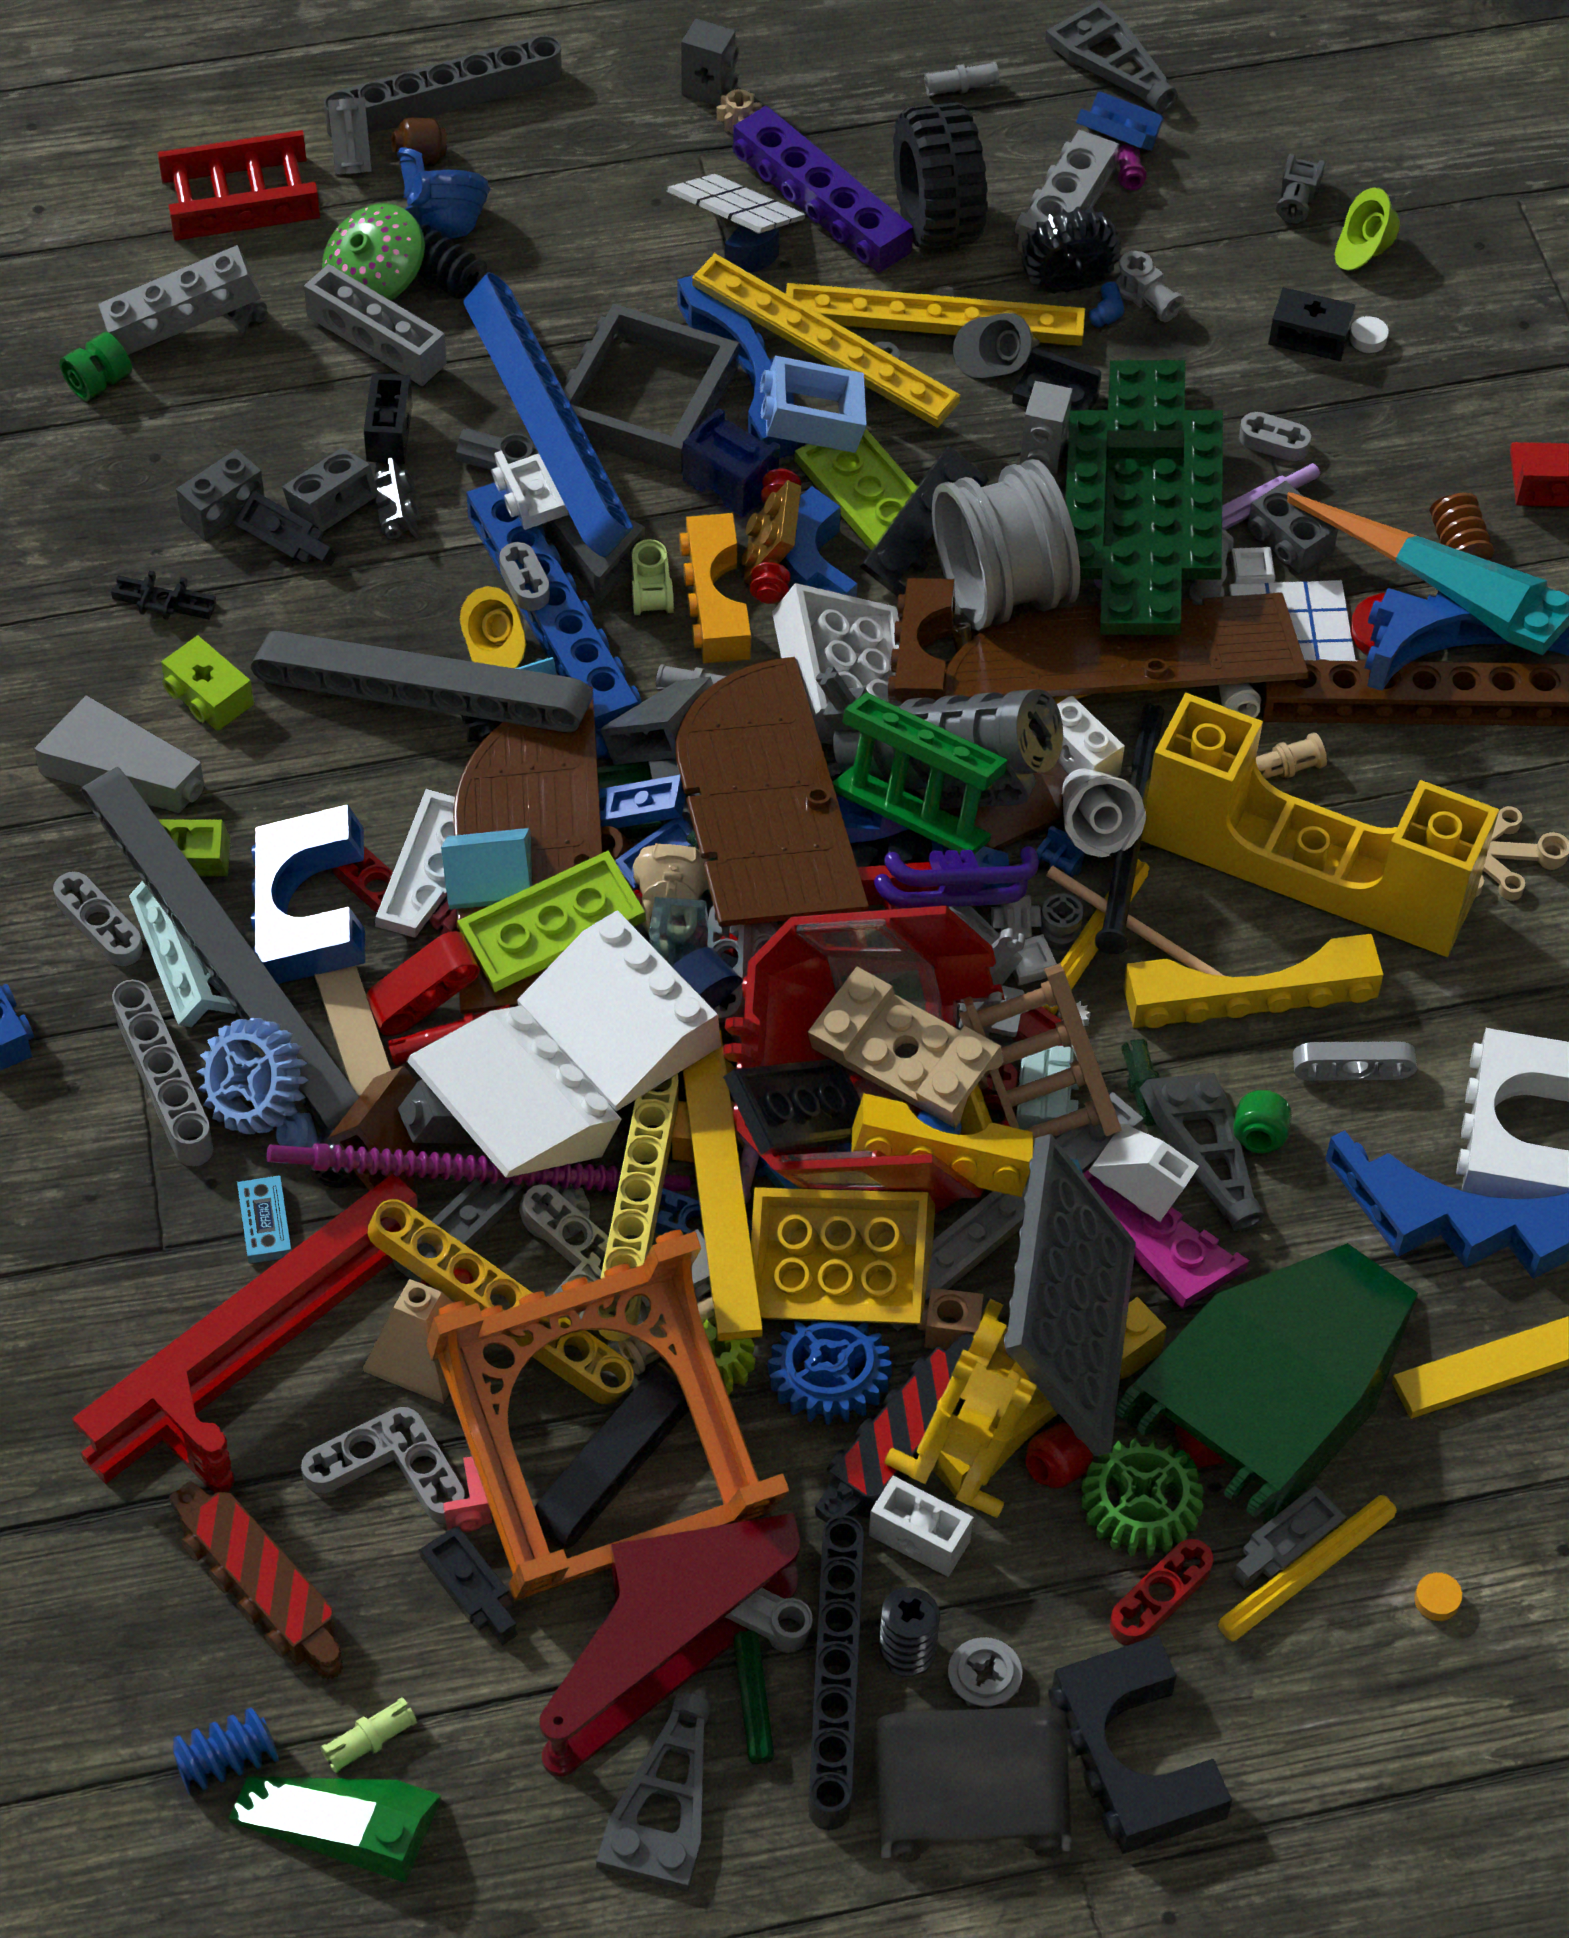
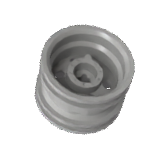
M1031 459L1024 461L1021 465L1012 464L1006 466L1000 473L998 483L980 487L974 479L964 477L954 483H942L935 488L932 500V523L940 565L944 578L955 580L956 607L965 622L970 623L972 629L982 630L991 624H1003L1010 619L1013 606L1030 602L1037 610L1047 612L1057 606L1065 607L1076 601L1080 588V562L1074 528L1062 493L1054 477L1039 460Z

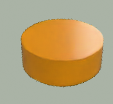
M1440 1572L1427 1574L1417 1585L1414 1595L1415 1605L1418 1611L1430 1620H1448L1457 1613L1460 1607L1462 1589L1459 1583L1448 1574Z

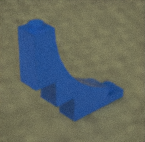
M1345 1130L1330 1138L1325 1160L1397 1257L1441 1235L1465 1268L1507 1246L1533 1279L1569 1261V1193L1533 1199L1494 1198L1472 1194L1427 1178L1409 1168L1389 1153L1369 1162L1368 1155L1363 1146L1358 1142L1354 1143Z

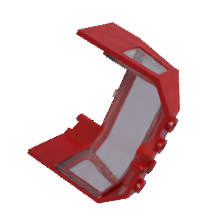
M947 906L790 917L748 961L747 976L744 977L742 982V993L745 999L744 1017H731L725 1020L726 1031L731 1035L740 1036L742 1044L731 1043L724 1045L723 1056L729 1061L738 1062L736 1069L831 1059L812 1048L808 1031L856 967L892 985L895 995L956 1028L957 1003H964V998L971 996L973 1002H985L991 993L1001 992V1001L1005 1000L1002 984L993 985L989 967H994L996 964L993 947ZM905 1043L896 1049L895 1054L900 1058H910L915 1055V1049L918 1047L911 1043ZM845 1067L860 1100L863 1093L904 1102L916 1117L922 1111L920 1108ZM735 1103L733 1117L737 1126L736 1130L760 1155ZM852 1143L760 1155L774 1171L801 1189L928 1192L932 1199L977 1198L984 1191L983 1188L975 1186L933 1154L887 1156L880 1150L851 1152Z

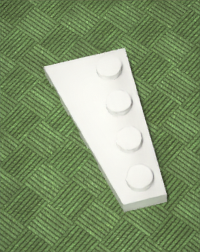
M428 789L425 790L377 912L375 927L416 937L447 896L441 846L447 836H454V796Z

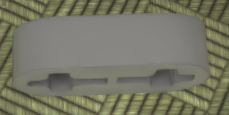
M1252 412L1245 415L1241 420L1239 440L1245 447L1288 461H1299L1305 458L1309 452L1311 434L1305 426L1262 412ZM1255 429H1259V433H1254ZM1291 440H1296L1295 444H1290Z
M514 542L504 546L499 555L500 571L515 603L520 608L529 611L545 607L550 598L549 581L534 550L529 545L521 542ZM518 559L520 563H524V569L520 570L517 563L512 560ZM529 583L532 590L537 593L531 594L530 590H525V584Z

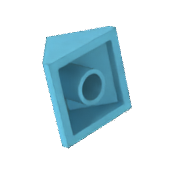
M530 828L447 836L441 846L450 910L490 906L532 886Z

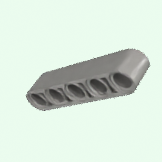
M140 980L123 981L117 985L112 994L119 1029L175 1156L186 1166L202 1165L211 1158L214 1150L207 1116L150 989ZM147 1038H153V1039L148 1040V1041H143L144 1039H147ZM160 1071H168L166 1073L158 1074V1072ZM179 1103H180V1104H183V1105L178 1106V1107H171V1106H173L174 1104H179ZM190 1137H199L191 1141L186 1140Z

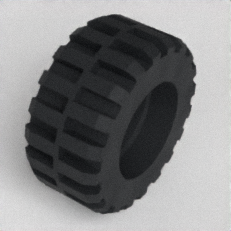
M958 102L908 107L898 115V120H896L894 126V179L896 180V194L900 204V214L902 218L913 226L912 243L923 250L973 244L983 235V228L986 226L988 188L982 143L979 140V131L977 125L973 122L974 117L972 113L968 111L966 106Z

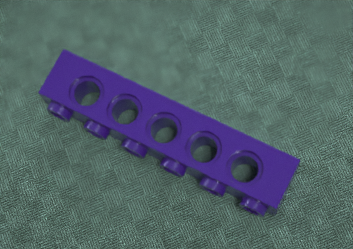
M767 105L733 125V152L737 158L756 170L764 181L770 182L780 190L788 201L794 202L812 221L818 222L829 231L837 242L843 243L861 262L868 264L876 272L880 273L912 252L913 226Z

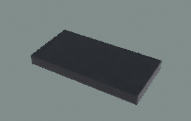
M833 1059L734 1069L723 1077L760 1155L852 1143V1127L861 1100L845 1067Z

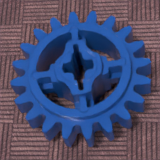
M796 1321L794 1322L795 1335L782 1331L780 1333L781 1344L772 1345V1358L768 1359L771 1390L778 1392L779 1404L790 1402L792 1415L799 1413L802 1409H806L808 1422L813 1421L817 1414L824 1415L825 1423L830 1424L833 1415L839 1414L846 1423L849 1422V1411L855 1410L858 1414L865 1416L866 1402L878 1406L880 1404V1392L884 1393L889 1390L888 1378L892 1377L889 1347L882 1346V1335L880 1333L869 1336L868 1323H862L857 1328H854L853 1322L838 1323L827 1321L820 1323V1321H811V1326L805 1327L802 1323ZM809 1357L804 1361L805 1369L797 1373L796 1368L804 1358ZM863 1365V1371L853 1381L851 1378L855 1376V1368Z

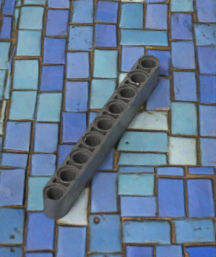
M283 631L269 632L251 663V670L255 676L266 683L500 722L505 721L561 732H574L579 728L593 699L591 688L583 681L571 677Z

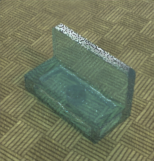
M655 897L649 929L650 942L654 949L672 967L676 963L677 954L687 955L697 949L708 947V915L706 902L703 900Z

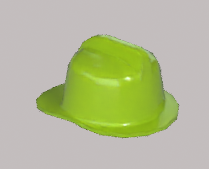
M1375 187L1366 189L1351 204L1335 250V261L1341 269L1350 271L1360 268L1373 256L1382 254L1396 240L1400 229V220L1396 211L1391 207L1389 196L1384 190Z

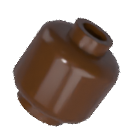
M405 118L400 123L398 131L392 132L393 153H398L402 147L413 149L422 153L424 166H434L438 163L440 157H444L446 154L447 136L445 128L440 127L433 118Z

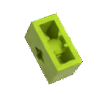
M198 635L161 661L164 676L162 684L166 692L175 700L181 699L189 706L190 711L200 722L206 721L216 731L221 730L254 705L251 680Z

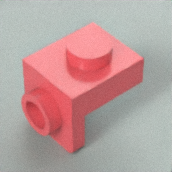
M472 1456L463 1458L470 1498L445 1502L443 1504L447 1530L459 1526L463 1532H469L479 1529L482 1525L492 1523L491 1510Z

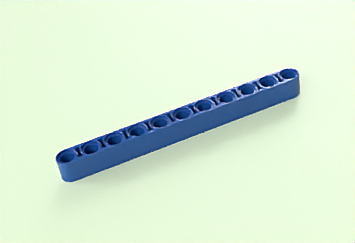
M487 272L463 300L464 306L582 540L599 556L608 557L633 529V524L512 290L501 278L491 272Z

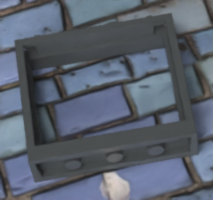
M613 303L606 317H600L592 342L585 343L577 368H572L569 371L564 393L592 446L681 474L739 368V342ZM617 337L710 365L672 436L578 407Z

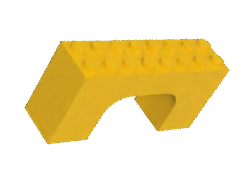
M1185 693L1154 752L1145 810L1146 821L1141 841L1448 958L1476 897L1500 809L1420 780L1398 827L1381 828L1368 825L1296 798L1275 788L1263 777L1256 762L1263 721Z

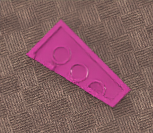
M1089 1170L1083 1173L1087 1181L1136 1242L1134 1259L1181 1309H1184L1246 1271L1249 1263L1247 1258L1238 1252L1234 1255L1228 1253L1217 1245L1219 1239L1206 1230L1199 1233L1181 1220L1183 1215L1174 1208L1170 1207L1159 1222L1151 1215L1142 1212L1134 1203L1117 1191L1104 1185L1100 1179L1088 1172Z

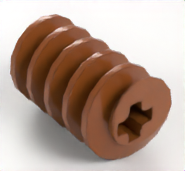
M1462 492L1436 500L1429 508L1436 527V533L1440 539L1439 543L1490 560L1493 557L1494 548L1492 543H1490V536L1488 531H1486L1487 527L1482 519L1483 514L1478 507L1477 497L1472 493Z

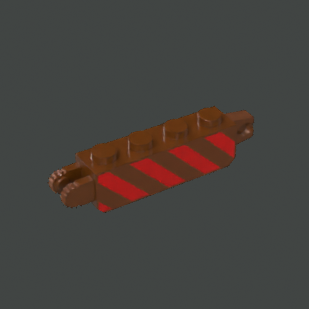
M192 1481L187 1482L179 1490L174 1491L169 1498L171 1506L182 1522L185 1537L181 1539L185 1550L195 1561L198 1562L200 1559H203L211 1568L209 1574L213 1582L223 1593L230 1590L239 1600L237 1603L238 1609L251 1625H255L258 1622L267 1632L265 1638L272 1650L281 1658L287 1655L296 1666L306 1661L315 1672H318V1676H322V1679L327 1678L328 1680L331 1678L333 1680L334 1677H338V1674L342 1673L343 1661L340 1659V1646H338V1642H335L334 1639L335 1623L332 1615L333 1609L325 1598L231 1493L217 1492L213 1496H209Z

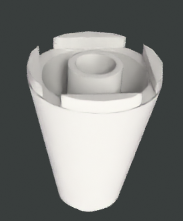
M1086 768L1077 769L1066 777L1062 788L1064 826L1073 844L1086 854L1098 857L1110 856L1109 854L1121 849L1124 851L1130 848L1142 834L1146 821V811L1137 789L1124 779Z

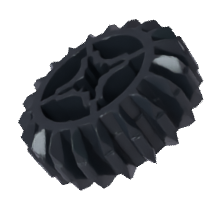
M1077 206L1072 212H1067L1063 208L1061 214L1057 216L1049 214V220L1046 222H1036L1037 229L1028 231V239L1022 242L1021 262L1027 278L1030 279L1031 284L1037 286L1039 291L1049 289L1053 294L1058 291H1064L1065 293L1073 290L1079 291L1087 286L1092 288L1094 282L1105 281V273L1115 271L1114 264L1120 261L1119 254L1122 250L1117 229L1111 222V219H1108L1103 212L1095 213L1092 207L1082 211Z

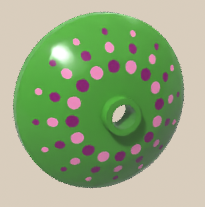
M382 203L364 207L347 217L331 235L324 251L322 269L330 264L391 301L410 285L419 271L425 247L422 229L417 220L408 211L397 205Z

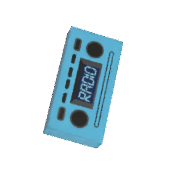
M273 1176L237 1182L249 1264L283 1258L291 1251L281 1177Z

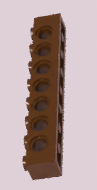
M1318 659L1305 660L1308 679L1260 682L1263 722L1569 726V664L1409 662L1391 677L1383 691L1367 686L1371 670L1364 669L1366 660L1329 661Z

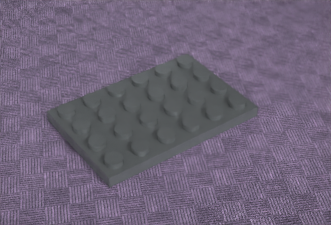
M1048 1134L1035 1138L1033 1157L1029 1162L1030 1178L1028 1192L1025 1193L1024 1197L1025 1213L1023 1226L1019 1231L1020 1248L1018 1261L1014 1266L1015 1283L1013 1297L1009 1301L1010 1318L1008 1332L1004 1336V1345L1008 1356L1019 1364L1028 1375L1030 1382L1037 1385L1051 1403L1053 1410L1060 1414L1073 1429L1077 1439L1082 1440L1094 1456L1110 1453L1112 1448L1136 1242L1055 1138Z

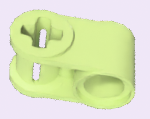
M647 539L640 541L632 551L634 616L640 615L642 611L666 610L667 614L674 613L672 579L669 576L667 550L657 540Z

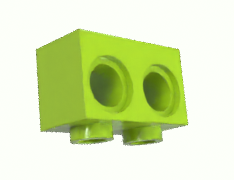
M158 819L199 876H228L231 838L223 820Z

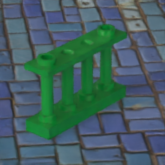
M867 692L845 708L842 723L858 730L860 736L854 767H850L832 782L835 793L950 850H956L959 855L961 850L969 849L976 854L991 840V833L974 824L982 790L985 791L1005 774L1008 759ZM876 739L895 749L889 783L869 774ZM911 756L930 766L924 801L904 791ZM946 773L964 781L966 784L959 818L939 808Z

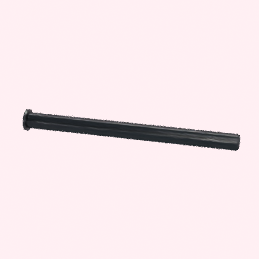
M1151 703L1143 706L1129 781L1139 792L1145 810L1154 752L1159 743L1164 709L1161 705L1154 706ZM1142 834L1130 848L1124 851L1121 849L1116 852L1103 928L1095 937L1096 947L1107 954H1120L1128 948L1129 940L1125 935Z

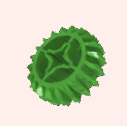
M1135 1437L1131 1440L1130 1448L1128 1449L1117 1441L1113 1445L1112 1453L1099 1455L1098 1463L1092 1462L1087 1470L1088 1477L1083 1479L1081 1491L1084 1496H1082L1081 1507L1084 1511H1088L1086 1516L1088 1526H1098L1096 1531L1098 1540L1109 1536L1112 1537L1110 1546L1113 1551L1119 1548L1121 1544L1128 1546L1130 1557L1135 1555L1137 1548H1144L1146 1555L1150 1558L1154 1555L1156 1546L1168 1554L1172 1550L1173 1542L1179 1544L1187 1539V1532L1193 1533L1196 1530L1197 1518L1202 1515L1204 1504L1200 1499L1203 1497L1204 1490L1202 1484L1197 1483V1468L1183 1469L1182 1466L1187 1463L1186 1455L1173 1458L1174 1449L1171 1444L1164 1448L1163 1451L1156 1449L1157 1443L1154 1438L1149 1441L1147 1447H1142ZM1112 1483L1118 1488L1117 1494L1121 1497L1120 1504L1116 1508L1111 1504L1106 1492ZM1168 1487L1172 1489L1178 1502V1507L1174 1511L1167 1507L1168 1501L1164 1498L1165 1490Z

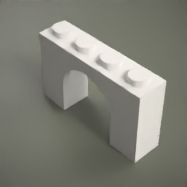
M1486 1028L1482 1043L1473 1044L1470 1059V1068L1477 1069L1476 1079L1469 1078L1465 1103L1473 1104L1472 1113H1465L1461 1130V1138L1468 1139L1467 1150L1460 1149L1456 1174L1464 1175L1462 1191L1507 1199L1544 1198L1569 1193V1150L1530 1144L1513 1137L1502 1127L1494 1109L1503 1100L1518 1095H1532L1569 1102V1042Z

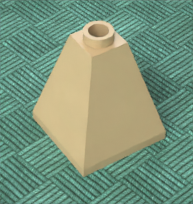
M409 1279L363 1367L364 1372L444 1404L450 1391L439 1359L431 1361L426 1342L433 1317L439 1315L438 1310L441 1307L454 1302L443 1292Z

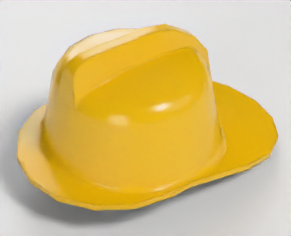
M486 586L476 589L467 596L460 613L461 629L472 662L517 668L524 657L526 649L525 624L522 613L516 607L509 594L500 588Z

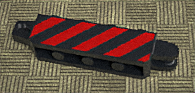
M972 1333L962 1334L946 1351L937 1346L928 1358L921 1356L912 1366L908 1375L909 1380L902 1388L894 1387L888 1393L881 1406L883 1410L874 1420L868 1418L861 1424L855 1434V1442L847 1451L841 1449L835 1454L827 1467V1472L829 1473L828 1487L815 1506V1515L820 1520L827 1523L829 1519L835 1516L847 1515L852 1517L855 1513H859L863 1517H870L873 1506L892 1476L905 1482L907 1481L909 1476L884 1464L885 1459L892 1447L915 1459L918 1458L917 1448L936 1411L938 1400L943 1396L952 1377L951 1374L963 1349L968 1351L973 1342L974 1335ZM959 1398L952 1413L953 1415L958 1416L965 1402L964 1399Z

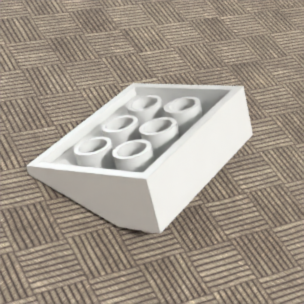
M795 583L772 611L781 658L795 657L819 740L822 743L833 744L835 730L830 727L823 716L830 700L816 681V677L819 673H825L828 667H834L848 688L865 687L870 694L884 701H889L888 678L889 676H896V673L891 671L892 649H899V645H895L894 641L895 622L899 621L897 608Z
M618 910L582 931L517 999L518 1006H523L532 1014L535 1021L558 1044L563 1053L581 1070L584 1077L615 1111L620 1110L721 1047L718 1014Z
M523 1006L490 1011L411 1054L407 1061L506 1178L602 1157L621 1121V1118L608 1104L607 1100L598 1093L584 1077L581 1070L570 1061L558 1047V1044L549 1037L535 1021L532 1014Z

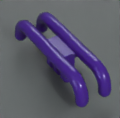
M1026 846L1020 853L1022 865L979 867L971 849L961 850L960 855L956 850H948L945 852V856L942 851H931L929 861L932 870H915L905 865L898 853L889 852L885 856V864L891 875L898 881L915 887L939 886L938 891L904 892L897 889L886 874L877 875L874 885L884 900L899 908L1010 904L1018 902L1026 895L1028 889L1027 880L1037 873L1039 859L1036 850L1031 846ZM984 884H1012L1007 888L982 889Z

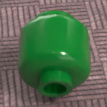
M1269 1090L1249 1092L1241 1098L1237 1106L1233 1124L1234 1136L1243 1147L1255 1153H1269L1278 1150L1285 1144L1289 1135L1292 1120V1111L1289 1103L1281 1095Z

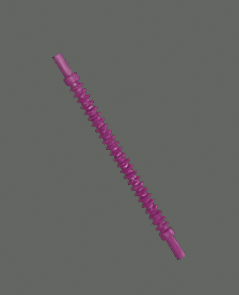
M315 1143L312 1148L269 1145L267 1149L268 1162L310 1165L314 1171H327L329 1167H332L334 1172H338L341 1167H344L346 1173H350L353 1168H356L359 1174L364 1173L365 1169H368L371 1175L376 1174L380 1170L384 1176L393 1171L396 1177L405 1172L407 1177H412L414 1173H417L419 1178H424L426 1173H428L431 1179H436L438 1174H440L443 1180H448L450 1175H453L455 1181H460L462 1176H465L468 1182L473 1181L474 1177H477L480 1183L489 1178L492 1184L501 1179L503 1184H508L510 1180H513L515 1185H520L523 1180L527 1186H532L534 1181H536L537 1185H545L548 1182L550 1187L555 1188L560 1183L563 1189L568 1188L572 1184L575 1190L583 1185L585 1190H591L595 1186L597 1191H603L607 1187L609 1192H614L619 1186L622 1168L618 1171L616 1166H610L606 1170L604 1165H599L595 1170L592 1164H587L583 1169L580 1163H576L573 1168H571L570 1164L561 1167L558 1166L506 1178L491 1160L489 1162L485 1156H480L477 1161L473 1155H469L464 1160L461 1154H457L452 1159L449 1153H445L440 1158L437 1152H433L428 1157L425 1151H421L418 1156H415L413 1150H409L406 1155H403L400 1149L391 1154L388 1148L379 1153L377 1148H372L370 1152H367L365 1147H360L356 1152L352 1146H347L344 1151L340 1145H335L333 1149H330L328 1144ZM665 1174L663 1188L673 1192L689 1190L690 1178L689 1176Z

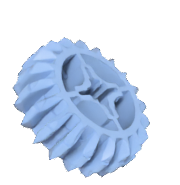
M262 1018L238 1019L233 1021L231 1026L218 1028L219 1037L207 1040L212 1051H205L200 1054L205 1060L206 1066L197 1071L198 1074L205 1078V1084L200 1086L198 1090L208 1093V1098L203 1106L215 1109L212 1119L224 1122L225 1128L232 1131L239 1130L243 1134H255V1132L268 1133L273 1130V1127L282 1126L286 1116H292L297 1113L293 1101H300L305 1098L299 1091V1085L309 1081L304 1076H300V1068H303L307 1062L303 1059H297V1054L302 1046L297 1045V1043H290L293 1033L287 1030H280V1024L266 1021ZM255 1043L266 1055L261 1057L258 1051H253L250 1044ZM244 1095L247 1101H251L255 1109L252 1110L246 1106L240 1099V1096Z

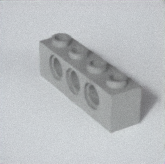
M1078 130L1071 142H1065L1058 164L1050 166L1042 190L1038 188L1035 190L1030 202V209L1027 213L1022 212L1017 220L1015 233L1019 234L1018 251L1022 252V242L1028 239L1027 232L1037 229L1036 222H1046L1049 220V214L1057 216L1061 214L1063 208L1067 212H1072L1077 206L1082 211L1090 207L1093 208L1116 170L1119 143L1082 130Z
M238 245L101 302L98 305L107 332L120 342L129 355L262 299L252 270Z
M328 264L304 285L307 317L399 373L410 375V379L417 384L423 386L447 364L445 333L332 265Z

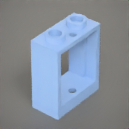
M775 356L770 370H764L760 383V392L765 393L761 408V419L766 420V435L856 453L867 426L864 373ZM786 392L838 401L839 413L786 403Z

